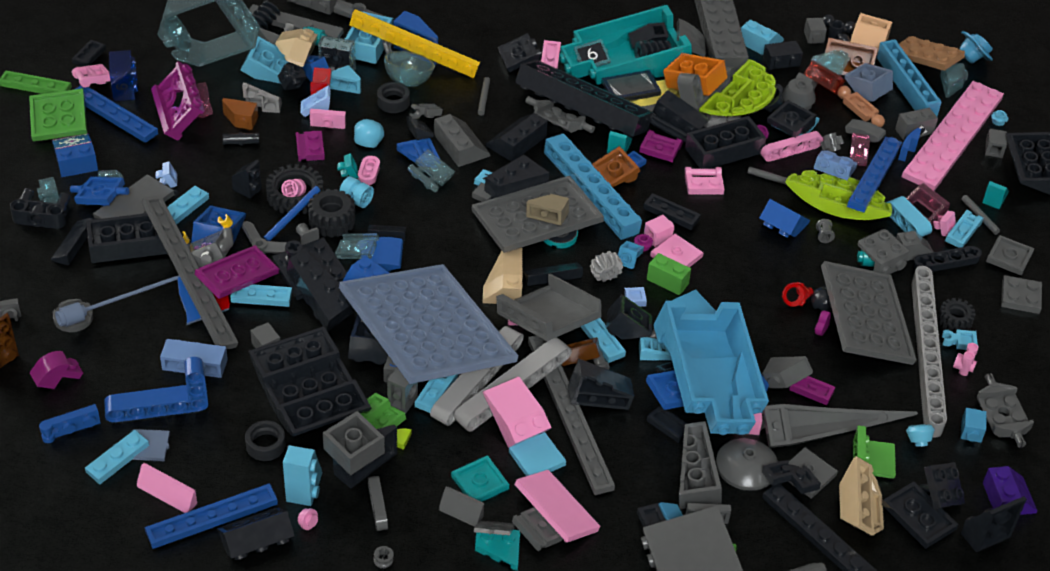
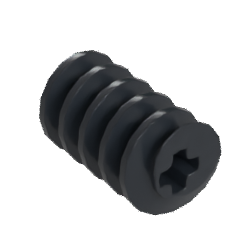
M263 1L262 5L244 23L247 30L255 37L257 27L267 29L268 24L273 23L271 19L276 20V15L279 16L281 13L273 3Z
M666 39L637 41L635 44V57L640 58L671 49V43Z

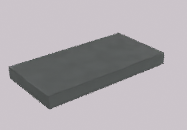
M147 174L129 187L128 195L116 196L110 205L102 206L93 215L95 219L144 214L147 212L142 205L143 198L161 196L165 202L174 196V190Z

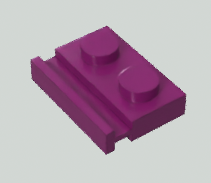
M322 131L304 132V134L296 132L298 161H301V159H306L307 161L325 160Z

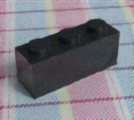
M669 90L657 100L652 111L685 133L706 128L710 120Z

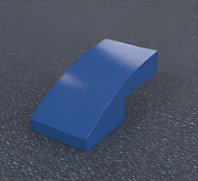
M921 128L915 129L906 137L898 160L905 161L908 151L915 152Z

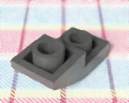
M852 119L845 127L846 133L862 134L864 141L873 143L879 142L886 134V131L881 127L862 120Z

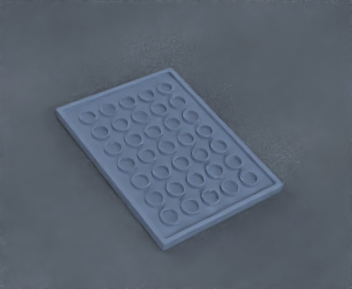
M443 264L342 281L339 284L341 292L409 384L517 362V353Z

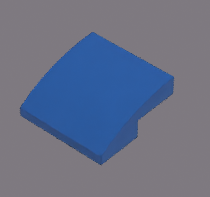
M393 237L363 239L361 258L364 256L368 257L386 271L400 269L403 240Z

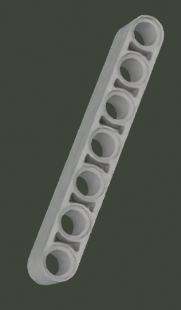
M504 326L499 331L514 351L520 347L524 338L523 334L508 326ZM503 365L462 373L435 402L430 411V416L450 426L455 421L454 413L457 408L480 392Z
M557 337L547 341L458 407L454 413V419L467 431L475 430L493 416L483 391L516 377H520L529 389L564 363L571 355V348Z

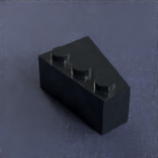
M522 155L486 176L484 191L491 196V199L546 183L549 181V172L527 156Z

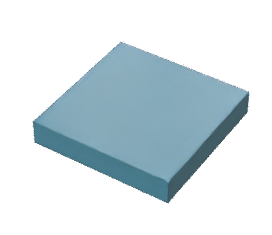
M545 432L509 447V453L526 476L545 470L552 472L566 466V460Z

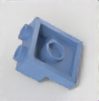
M821 151L817 156L814 169L848 180L858 163L854 162L851 158L837 156L836 153L831 151Z

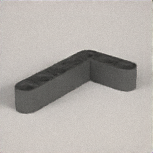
M726 67L728 78L709 96L703 95L698 74L680 73L677 79L680 98L699 111V108L715 92L721 93L733 81L736 69L734 67Z

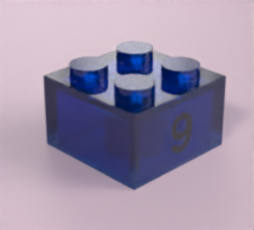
M131 50L109 52V75L114 101L134 100L135 92H138V85L135 82L138 81L137 71H135L136 63L135 57H131Z

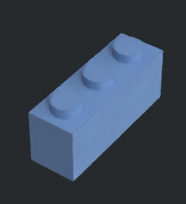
M172 339L166 340L160 356L162 370L185 373L184 361L189 357H199L203 361L205 376L222 378L228 360L225 346Z

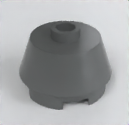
M803 78L791 80L782 92L783 103L790 100L807 110L812 107L816 100L812 83Z

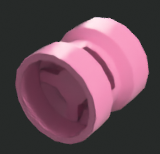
M301 179L286 180L281 187L282 193L287 197H300L306 192V184Z

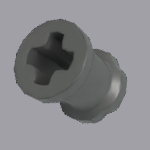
M821 219L816 224V229L819 231L818 239L822 243H829L835 238V234L831 229L832 222L829 219Z

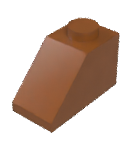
M223 98V114L237 128L253 130L258 118L257 103Z

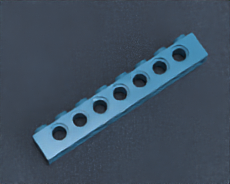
M565 134L547 138L544 148L546 156L565 177L571 176L603 214L605 223L620 240L639 234L642 224L640 216L631 209L630 205L622 199L620 194L603 178L601 173L594 168Z

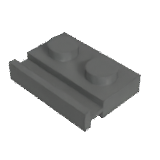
M535 507L522 512L519 516L515 515L513 517L512 523L537 551H540L542 547L547 548L563 539Z

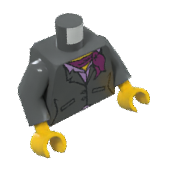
M225 214V220L220 216L218 217V222L224 229L188 244L190 239L183 231V238L199 268L225 258L233 246V235L230 228L233 221L227 214Z

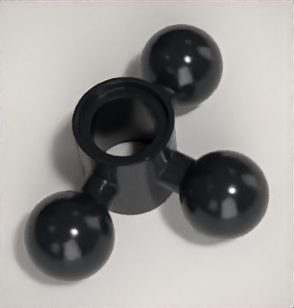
M825 15L823 21L825 26L829 28L827 38L850 42L849 36L843 34V32L853 34L856 24L852 21L844 24L840 20H835L832 15Z

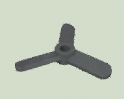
M243 222L242 228L252 246L256 245L264 254L285 252L287 242L266 241L260 237L251 222Z

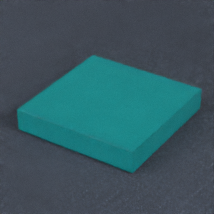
M488 455L451 472V477L461 491L481 502L509 489V483Z

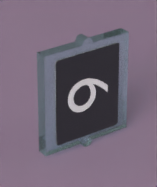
M601 39L574 47L579 63L593 59L596 67L611 63L607 53L608 49H605Z

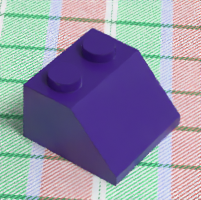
M1009 466L988 468L983 485L993 509L1025 496L1027 500L1020 515L1037 513L1025 480L1020 474Z

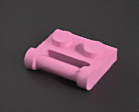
M103 64L76 67L72 70V75L79 79L80 85L84 88L89 87L91 83L105 84L106 81H112L111 73Z
M685 167L688 195L724 194L721 167H715V169H691V167ZM692 176H715V177H692Z

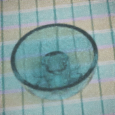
M389 52L384 58L385 69L389 77L393 81L405 86L414 87L423 84L431 77L435 68V64L430 59L411 52Z

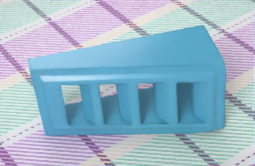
M650 337L639 338L640 360H672L666 346L658 344L657 339Z

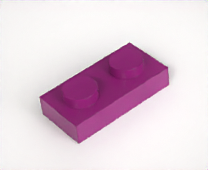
M810 376L790 386V391L824 405L828 404L835 390L834 386Z

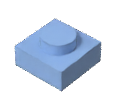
M644 287L625 288V297L640 307L646 306L647 300Z

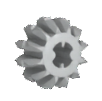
M602 252L601 255H596V259L591 260L590 270L597 281H611L612 278H617V275L622 273L623 263L616 252Z

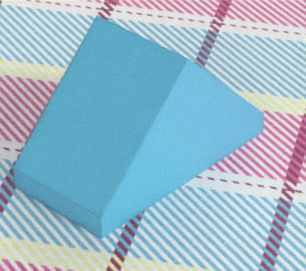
M347 65L332 71L330 89L360 94L361 78Z

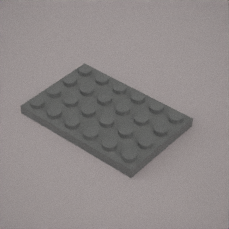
M570 175L472 205V212L503 253L604 222L603 214ZM550 194L569 198V214L561 226L526 217V202Z
M824 261L821 269L843 352L913 365L917 359L892 276L890 274Z

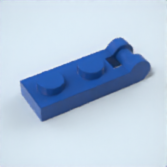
M96 404L42 421L39 424V428L42 433L43 442L51 443L57 437L100 424Z

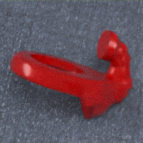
M801 282L790 283L782 292L783 301L790 307L803 306L806 303V299L813 294V289L804 286ZM795 287L799 297L796 301L790 302L786 294L790 288Z

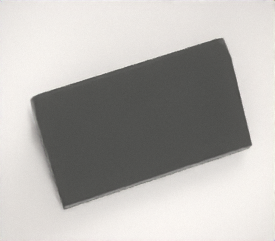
M446 486L439 510L475 527L484 516V503Z

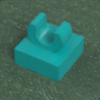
M351 153L344 155V162L337 164V169L341 170V176L346 177L349 175L358 178V167Z

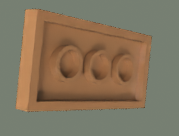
M910 36L899 43L912 62L944 71L965 57V51L959 50L956 47L944 46L943 44L918 39L914 36Z

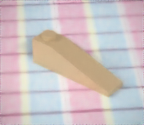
M522 248L505 253L501 251L483 286V303L497 304L496 296L501 294L513 300L522 297Z

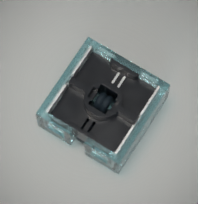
M322 35L318 43L319 56L325 57L329 69L334 71L349 65L355 71V41Z

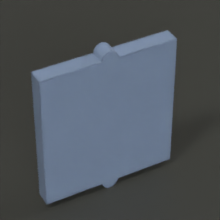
M133 429L148 440L149 446L133 457L132 460L165 461L166 452L169 449L170 431Z

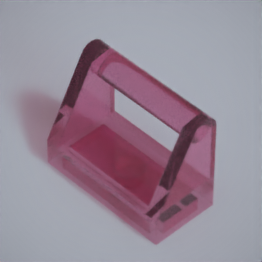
M924 183L919 185L906 198L911 204L916 201L920 202L933 213L929 218L922 214L931 225L934 224V221H938V216L946 214L950 205L948 201Z

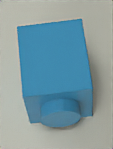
M971 408L965 409L961 420V439L982 442L986 431L987 411Z

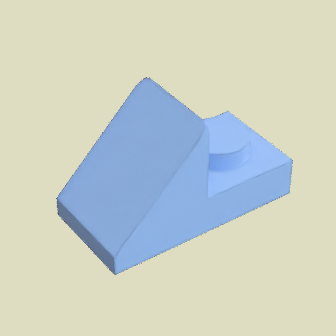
M326 86L301 101V114L304 117L310 114V109L329 110L330 87Z

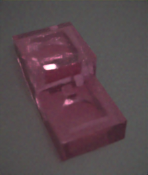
M852 134L849 158L857 162V165H867L870 144L869 135Z

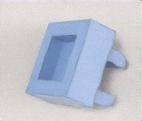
M170 162L163 163L162 170L156 171V179L160 178V182L164 185L168 184L170 188L176 187L177 172Z

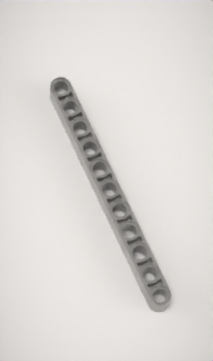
M919 266L915 270L911 286L923 422L935 428L933 437H939L944 430L947 414L933 274L930 268Z

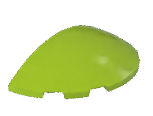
M749 59L733 75V81L721 93L715 92L699 108V111L717 116H739L758 111L767 106L774 98L776 93L775 78L772 74L766 72L763 65Z
M814 170L803 171L802 175L791 174L785 182L805 202L834 216L854 220H872L889 217L892 214L891 204L885 203V196L879 191H876L865 213L847 207L850 197L860 182L851 177L848 180H844L827 173L820 175Z

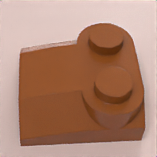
M620 146L592 163L594 168L601 173L603 178L612 187L622 182L630 183L635 181L640 172L637 164Z

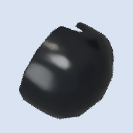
M826 286L815 289L810 296L813 308H819L821 311L825 310L833 314Z

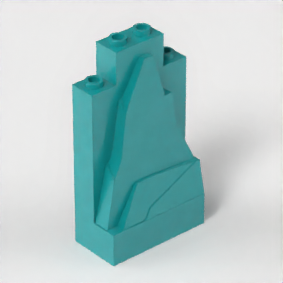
M668 5L575 30L574 38H572L573 43L560 47L559 60L561 64L564 63L566 73L577 78L590 75L591 79H594L598 85L602 84L601 80L605 77L650 70L654 78L664 77L663 70L681 53L692 54V45L686 35L679 36V41H677V32L673 27V13ZM664 22L669 36L667 40L671 43V49L636 58L635 49L631 48L628 34L649 23ZM601 43L608 59L594 63L593 59L582 62L577 49Z

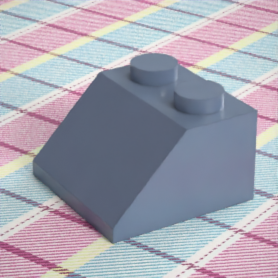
M864 63L845 75V79L854 92H858L869 102L875 101L893 89V71Z

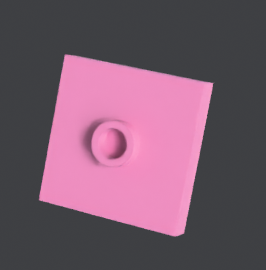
M677 234L672 235L652 250L650 254L654 258L660 253L687 267L692 266L703 257L702 251Z

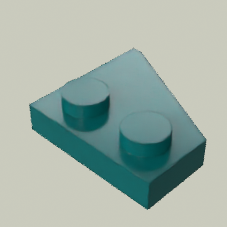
M513 530L510 535L476 532L475 551L488 555L497 562L502 560L510 564L511 569L518 570L520 531Z

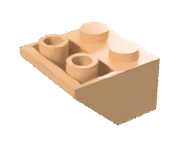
M861 13L850 42L877 47L879 50L880 42L888 40L892 22Z

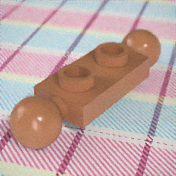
M841 86L838 89L837 94L843 99V103L862 120H871L872 124L879 127L884 125L885 119L882 115H879V110L858 92L851 94L848 86Z

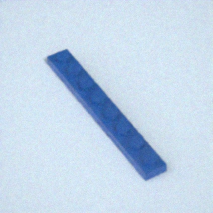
M885 137L850 197L847 207L865 213L902 145L901 141L893 137Z

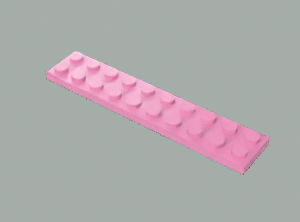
M972 81L903 171L902 178L935 191L1003 99L1004 93Z

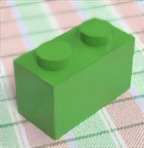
M658 253L649 263L647 280L680 295L689 284L691 268Z

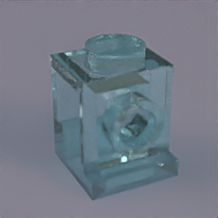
M54 177L39 180L40 187L37 188V193L40 201L56 203L59 195Z

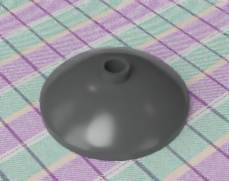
M747 438L734 439L727 442L720 448L716 457L717 471L723 480L731 486L742 490H759L770 485L771 483L762 473V468L764 465L778 462L776 455L768 446Z

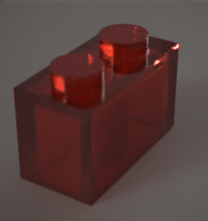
M813 60L803 74L837 95L838 89L845 82L840 75Z

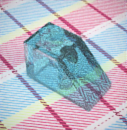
M834 50L812 57L811 63L841 77L850 61V57L843 50H839V52Z
M955 63L947 70L941 71L940 77L945 97H950L963 87L964 81L968 78V71L965 70L964 64Z

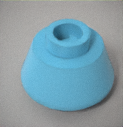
M928 424L911 425L906 429L910 441L914 442L915 446H928V442L932 441L935 428Z

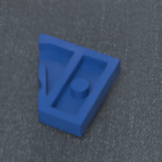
M430 138L397 143V151L423 169L440 165V158Z

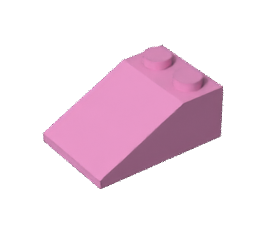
M520 377L483 391L508 448L552 428L543 408Z

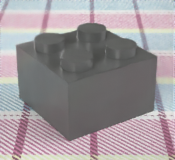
M358 411L323 432L324 450L350 475L385 453L384 436Z

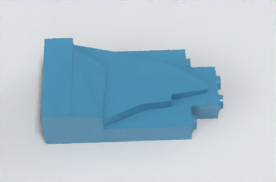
M665 301L653 325L658 344H664L671 355L685 412L705 413L710 434H749L756 423L754 414L762 413L769 400L740 303L721 302L715 314L684 313L686 309L684 301Z

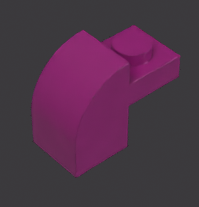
M54 351L44 355L30 371V375L37 387L55 389L62 377L80 379L83 374L78 362L72 358H66L63 351Z

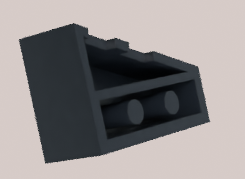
M578 359L567 386L570 404L629 410L634 399L631 378Z

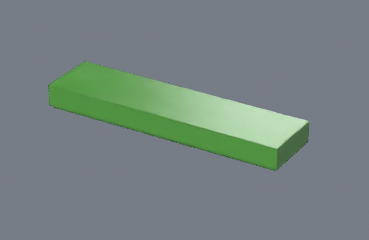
M5 71L0 78V86L41 94L68 91L72 88L71 82L12 71Z

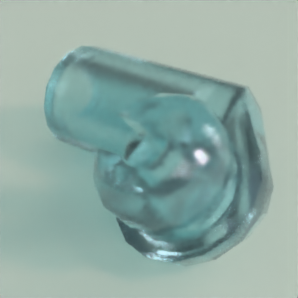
M117 170L98 171V177L123 178L122 174Z

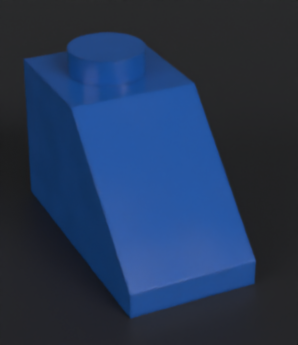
M310 55L302 67L310 82H313L314 67L329 69L325 57Z

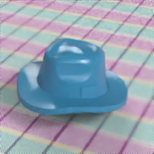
M965 31L961 32L966 38L959 50L965 51V58L968 62L974 63L980 58L988 61L993 60L988 54L992 51V47L983 37L978 34L970 35Z

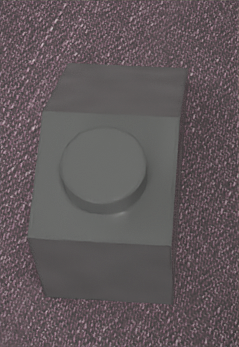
M916 231L897 233L896 239L910 251L907 261L914 260L918 255L934 253L928 241Z
M806 356L774 357L770 359L762 374L769 384V388H788L811 375L813 370Z

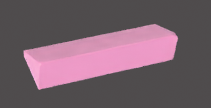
M146 463L142 464L137 481L138 488L184 513L190 512L197 505L196 491Z

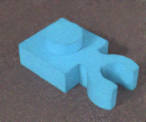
M957 329L956 333L949 330H944L942 333V338H944L942 344L944 346L954 344L956 349L967 350L969 343L978 345L976 331Z

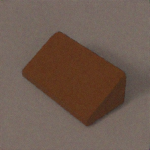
M595 337L566 344L571 348L572 352L570 357L562 363V366L577 363L578 359L587 361L599 358L598 338Z

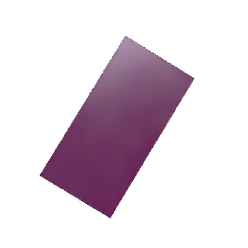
M254 245L195 270L194 275L220 299L278 274L279 268Z

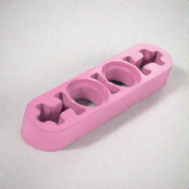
M813 131L799 135L796 138L792 137L768 144L761 149L760 153L767 162L816 149L821 146L820 142H823L824 138L819 132Z

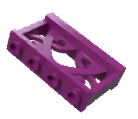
M178 61L170 74L159 85L155 84L151 88L164 134L176 140L182 137V132L200 113L203 114L205 112L192 68L187 64H182ZM184 92L179 108L174 107L176 93Z

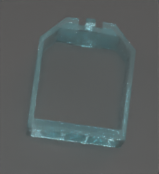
M167 0L158 36L162 41L164 40V45L167 48L175 46L176 50L172 51L171 54L176 60L200 67L255 48L260 26L242 0ZM216 1L237 31L204 43L192 39L176 15Z

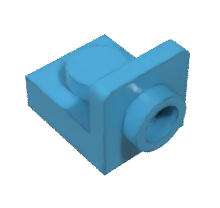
M629 241L622 244L618 253L623 263L622 265L633 269L637 258L643 253L644 246Z

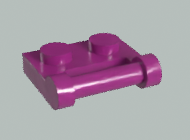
M649 130L640 146L639 152L673 162L676 154L681 149L683 140L678 138L675 140L655 134V131Z

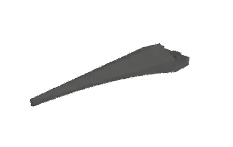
M789 404L769 405L762 411L769 448L792 446L854 431L857 429V426L870 427L918 414L916 411L859 410Z

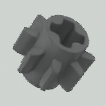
M836 132L823 136L824 141L820 142L823 150L827 149L831 152L840 150V145L844 143L842 136H837Z

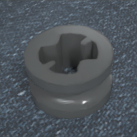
M381 546L374 551V563L377 567L387 568L393 563L394 554L392 549L387 546ZM380 555H384V557L387 555V559L384 560L383 557L380 559Z

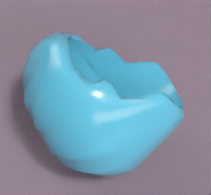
M363 119L354 127L355 143L361 146L375 148L384 137L383 126L374 120Z

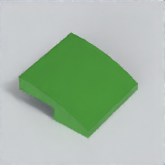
M374 393L367 399L371 405V410L360 413L376 429L391 425L397 427L406 420L404 412L392 407L389 399L377 393Z

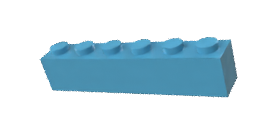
M896 40L880 42L877 59L885 69L893 71V81L913 109L920 110L930 107L934 114L938 116L942 103L898 42Z

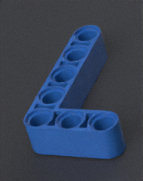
M189 357L184 361L186 385L107 396L104 399L106 420L109 422H122L205 410L208 407V397L202 359L199 357Z

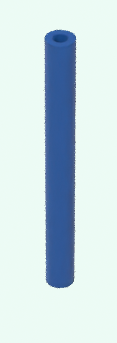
M315 186L264 236L265 240L271 241L309 203L310 198H313V195L318 194L321 190Z

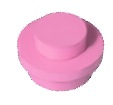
M310 508L300 512L298 523L303 529L310 530L317 524L318 513L316 510Z

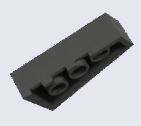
M705 421L685 424L679 491L680 509H686L688 503H722V488Z

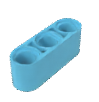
M904 196L886 202L892 206V214L889 217L904 232L916 231L922 237L932 232V226L928 219Z

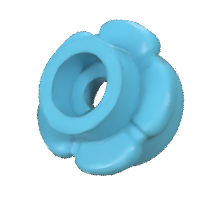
M1002 110L994 111L991 115L992 122L995 125L1002 126L1008 121L1007 114Z

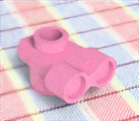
M969 343L964 354L958 353L953 368L959 369L961 375L967 376L969 371H974L977 361H974V358L978 351V345Z

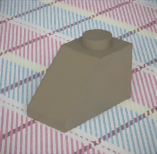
M550 194L526 202V217L561 226L569 214V198Z

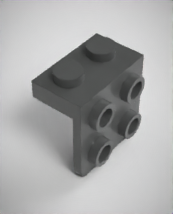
M883 229L858 241V246L875 262L873 269L875 272L891 274L897 270H902L907 264L910 251L888 230Z

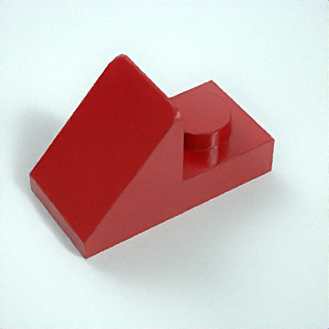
M314 67L313 82H310L311 95L326 86L330 87L332 69Z

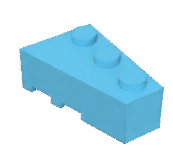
M289 445L283 460L286 502L311 506L314 498H318L320 489L318 485L323 472L315 450Z

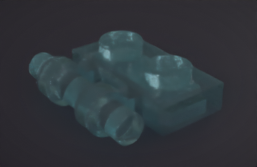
M428 149L416 160L415 164L419 166L418 168L411 164L407 169L415 179L418 178L427 189H431L434 192L439 189V186L435 184L436 182L443 186L455 172ZM425 171L431 178H428L423 172Z

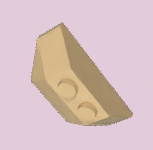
M310 29L285 31L277 39L276 46L285 55L286 61L303 67L315 48L317 34Z
M856 456L853 458L839 484L840 518L856 528L874 535L884 529L882 493L877 479L872 473L874 471L872 465Z

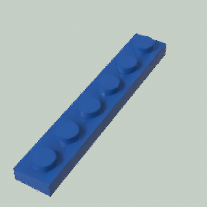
M81 85L76 88H83L85 107L146 143L158 134V128L89 87L84 88Z
M269 483L147 526L145 531L154 549L278 505V501Z

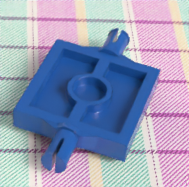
M90 177L83 185H71L70 192L78 193L74 197L76 204L107 206L111 204L117 195H128L129 188L123 187L125 185L123 178Z

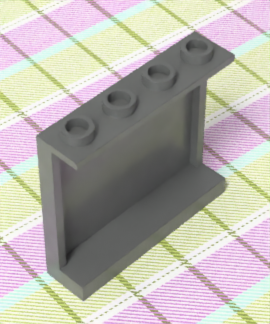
M548 274V286L515 300L504 294L496 296L497 314L545 341L554 339L601 317L600 299L552 274Z
M718 505L643 527L644 536L641 537L644 550L648 549L650 552L647 555L650 567H655L656 571H743Z

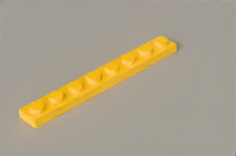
M355 9L352 13L350 26L472 78L475 77L480 62Z

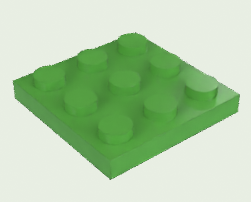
M83 88L29 96L31 137L33 142L87 134Z

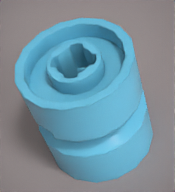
M352 176L347 177L343 181L339 190L351 195V198L354 199V204L361 208L369 205L374 194L372 186L361 183L360 180Z

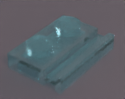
M343 234V240H340L335 255L338 259H361L364 256L371 259L377 246L376 242L379 241L378 234Z

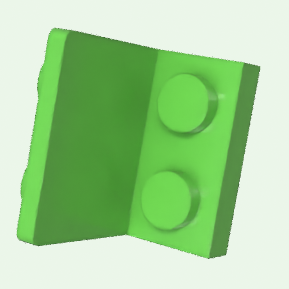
M857 426L853 439V458L857 456L871 464L874 476L895 478V444L870 441L869 435H866V426Z

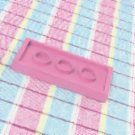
M549 470L516 480L515 486L566 543L598 532L600 525Z

